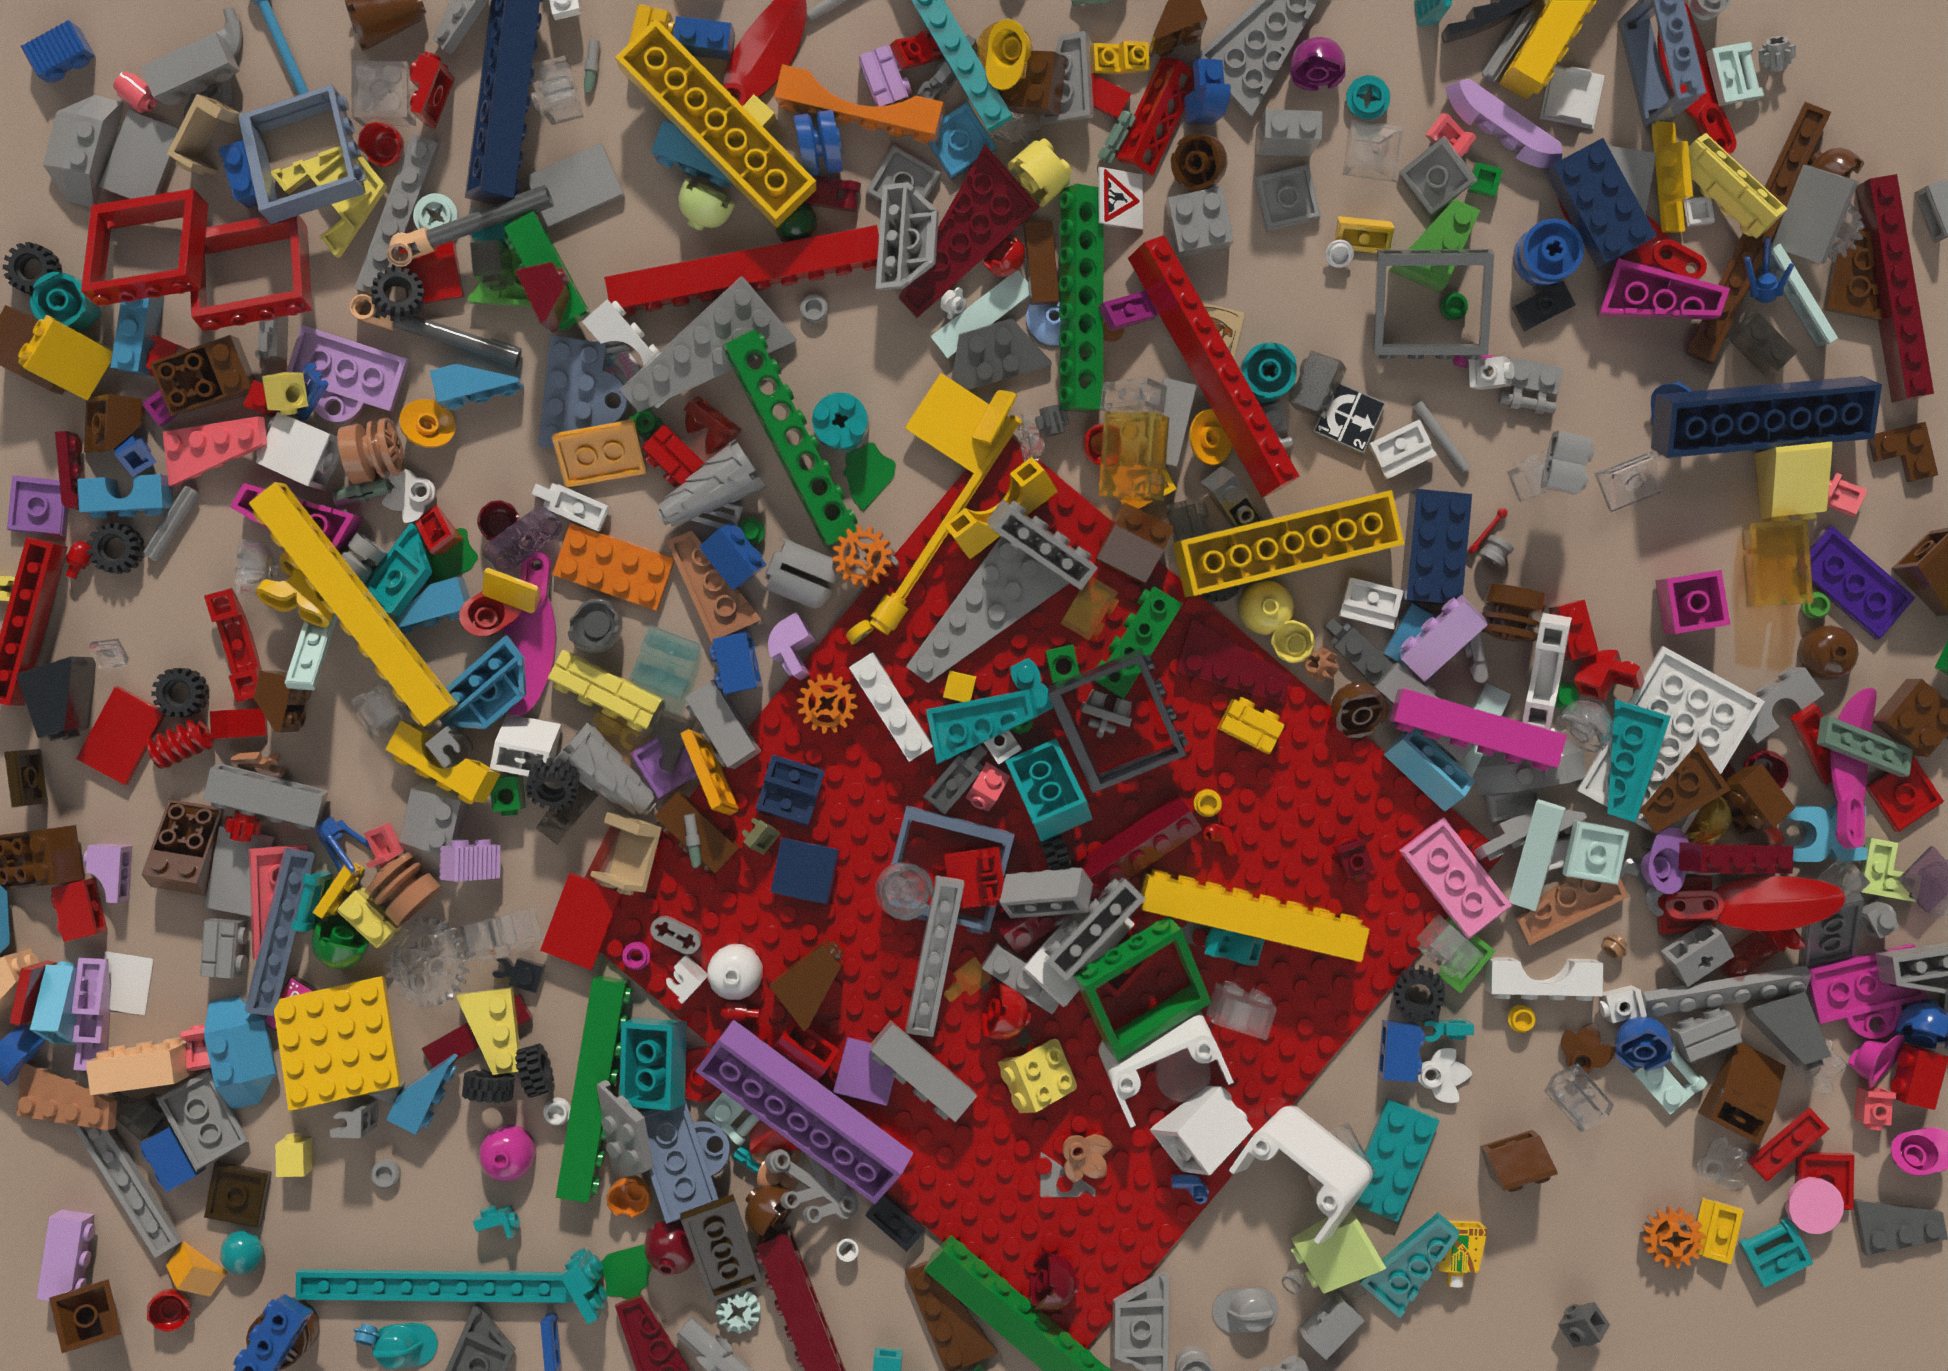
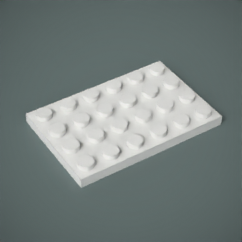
M1661 646L1643 676L1645 682L1641 690L1636 689L1628 702L1671 716L1640 809L1698 742L1721 774L1765 701ZM1613 729L1576 789L1608 807ZM1700 808L1668 827H1675L1686 833ZM1639 811L1635 823L1653 832Z

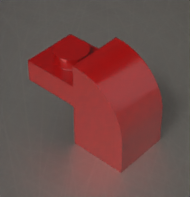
M1611 649L1599 651L1598 654L1586 658L1574 678L1580 695L1603 701L1606 700L1614 683L1641 690L1645 682L1640 666L1631 661L1622 662L1618 650Z

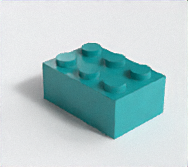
M1056 738L1005 760L1040 841L1092 820L1087 801Z
M636 1017L621 1022L620 1096L622 1095L628 1100L632 1107L673 1110L685 1104L687 1021Z

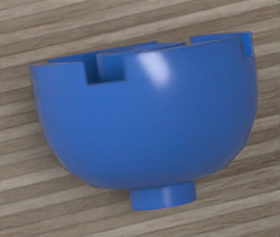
M1924 999L1921 1003H1912L1902 1009L1894 1029V1035L1903 1034L1905 1035V1042L1917 1046L1936 1049L1937 1044H1945L1944 1049H1948V1011L1939 1007L1940 1004L1933 1000Z
M1635 1017L1629 1019L1620 1026L1615 1035L1616 1057L1622 1065L1629 1069L1635 1070V1066L1644 1067L1645 1071H1651L1663 1067L1672 1058L1671 1053L1672 1051L1674 1052L1671 1035L1667 1028L1654 1018Z

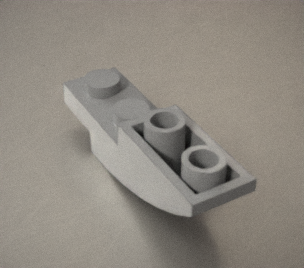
M1565 810L1559 832L1564 830L1566 835L1571 833L1574 820L1582 821L1587 818L1584 812ZM1533 813L1514 817L1492 828L1496 838L1474 850L1478 860L1488 857L1491 861L1505 853L1503 848L1512 845L1513 849L1525 844Z

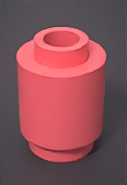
M123 72L115 79L113 88L117 91V95L139 113L150 112L156 107L158 100L152 96L148 84L136 74Z

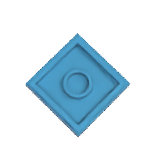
M968 102L943 118L938 142L930 141L928 143L951 180L973 166L984 144L992 153L997 151V146Z

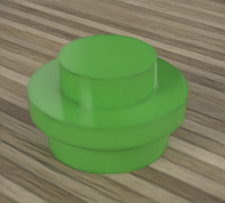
M1820 592L1807 594L1801 602V610L1809 619H1821L1828 614L1830 609L1829 599Z

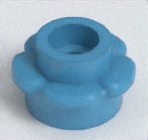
M361 1324L360 1329L355 1328L353 1330L355 1333L353 1341L364 1346L374 1347L376 1340L380 1337L376 1333L377 1328L368 1324Z

